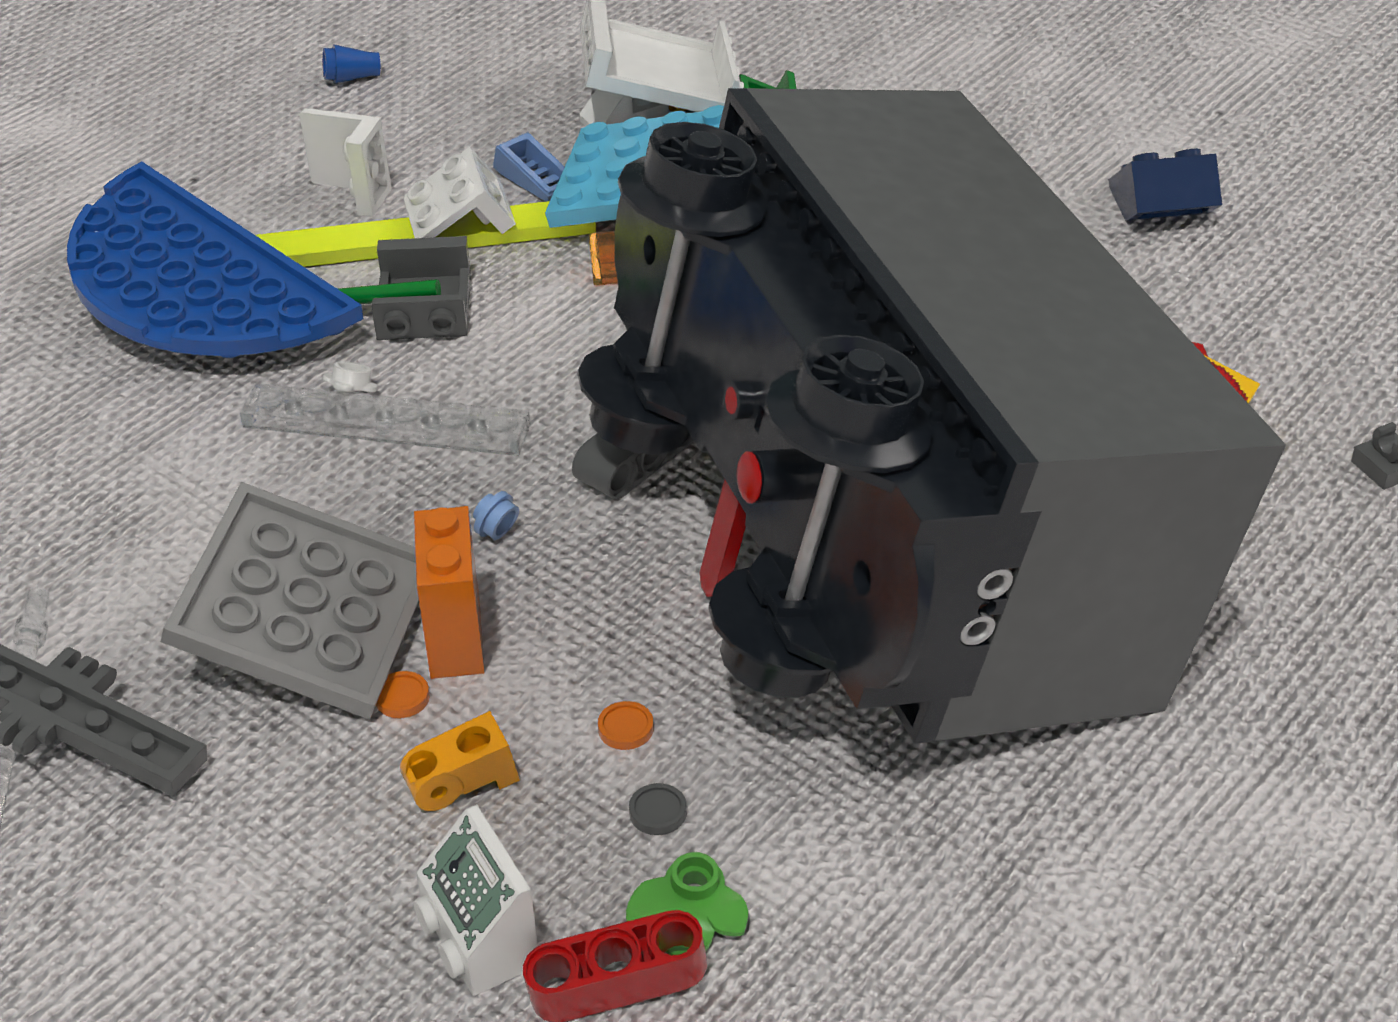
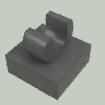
M1393 422L1376 428L1373 432L1372 440L1354 446L1351 459L1353 464L1383 490L1398 485V434L1395 433L1396 424Z

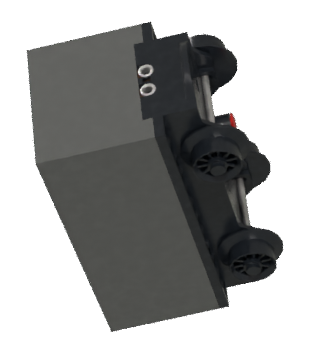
M728 88L719 128L701 123L677 122L664 124L654 129L649 138L646 156L626 164L618 178L621 196L618 203L615 225L614 261L618 291L614 309L627 331L613 345L602 346L586 355L578 369L577 376L581 391L592 402L589 414L591 425L602 439L618 448L631 452L661 454L674 451L684 444L689 432L700 451L709 452L725 478L699 573L701 588L706 597H711L708 609L713 627L723 638L720 647L723 664L735 679L754 691L770 696L799 698L816 693L827 683L830 672L834 671L857 710L891 706L914 744L1165 711L1285 449L1286 444L961 91ZM747 527L761 553L751 567L734 571Z

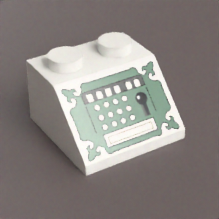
M476 804L465 809L416 872L421 898L413 901L415 913L424 932L427 935L436 932L441 940V943L438 944V949L448 974L451 978L461 975L473 997L522 975L523 964L527 955L535 947H538L531 889Z

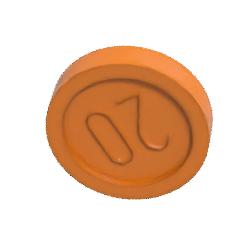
M398 671L391 673L386 679L376 707L382 714L392 718H407L416 715L429 702L428 683L424 677L415 672Z
M621 701L611 704L601 712L598 718V733L601 740L606 745L619 750H630L644 745L651 738L654 731L651 712L644 705L637 702Z

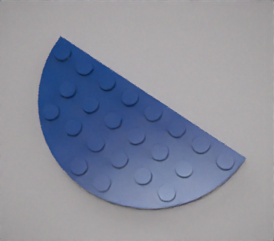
M142 161L125 170L103 186L105 194L94 205L86 204L75 219L69 234L67 263L74 289L82 304L103 325L116 333L154 348L177 353L234 358L239 355L282 350L300 346L327 336L338 335L346 328L364 319L360 303Z

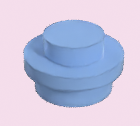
M501 491L495 495H486L473 512V518L476 519L474 531L481 537L490 536L494 540L503 537L511 529L519 515V507L513 504V497L506 491Z

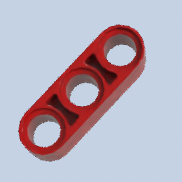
M672 910L558 939L535 947L527 955L523 964V977L533 1009L543 1020L567 1022L687 990L697 985L707 970V957L702 927L698 920L690 913ZM674 946L689 947L686 952L680 955L665 953ZM622 961L629 963L619 971L610 972L604 970L609 964ZM562 977L567 979L558 987H543L547 981L553 978Z

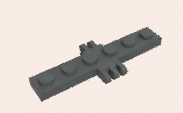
M0 644L1 745L9 746L12 743V750L25 756L40 742L45 745H51L58 739L172 797L208 760L206 744L104 695L103 693L116 679V669L106 664L99 667L98 660L90 656H84L81 659V653L71 647L64 649L46 667Z

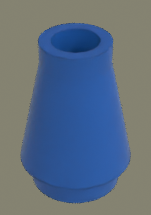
M333 44L332 48H323L322 68L324 80H333L334 84L369 76H380L379 52H368Z

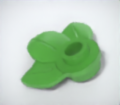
M689 852L679 856L668 868L664 877L642 882L633 892L626 909V922L672 910L690 913L698 920L702 927L705 951L710 947L715 932L727 936H742L745 933L748 922V908L743 897L725 886L723 872L715 860L700 852ZM695 883L701 886H689L688 884ZM674 946L666 952L669 955H680L686 952L689 947Z

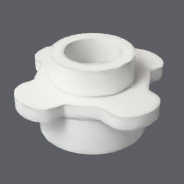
M335 362L332 373H325L322 377L323 381L334 385V393L348 398H360L363 395V391L376 392L378 387L377 384L369 382L371 368L354 362Z

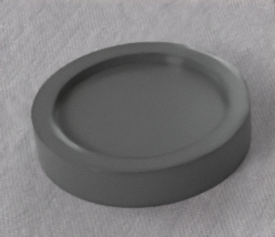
M654 783L643 786L632 795L629 801L630 820L638 830L646 834L665 835L677 830L686 819V799L680 790L668 784Z

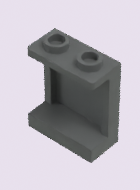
M467 236L378 240L379 285L438 279L441 285V295L374 298L372 300V314L376 339L394 340L467 336L471 280Z

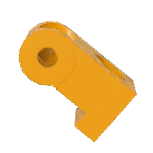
M491 711L417 745L408 751L400 764V772L415 803L420 809L425 811L443 809L452 804L461 794H467L495 781L499 790L520 781L509 744Z

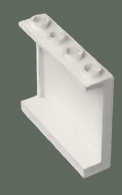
M586 0L580 23L586 87L695 112L704 111L712 106H724L728 88H744V83L739 80L740 67L735 64L736 52L732 51L731 48L732 37L728 36L724 21L719 20L713 43L608 19L605 0Z

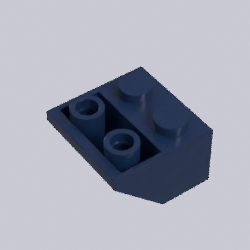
M1195 148L1175 152V157L1159 159V153L1155 152L1133 156V161L1122 165L1121 170L1108 179L1109 188L1125 221L1208 214L1222 206L1216 153L1201 155V149Z

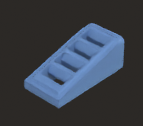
M529 132L497 145L495 148L493 168L497 172L545 202L551 200L565 166ZM554 182H557V184H554V185H552V186H550V187L548 186V185H550V184H552V183H554Z

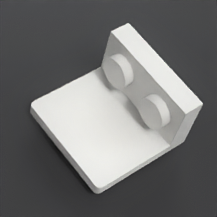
M304 108L299 117L312 183L349 188L351 196L355 197L357 215L373 217L392 189L381 117Z
M468 147L460 154L449 157L439 170L427 179L417 181L403 197L415 238L436 237L472 209L481 222L485 225L491 222L502 234L516 225L501 180L471 147Z

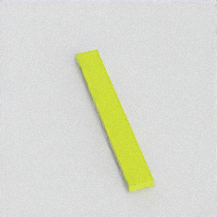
M550 201L511 205L510 209L516 225L503 234L491 222L485 225L476 216L474 211L471 210L436 237L467 236L468 248L594 234L596 233V222L550 228L545 215ZM409 217L256 235L303 267L378 259V240L415 238Z

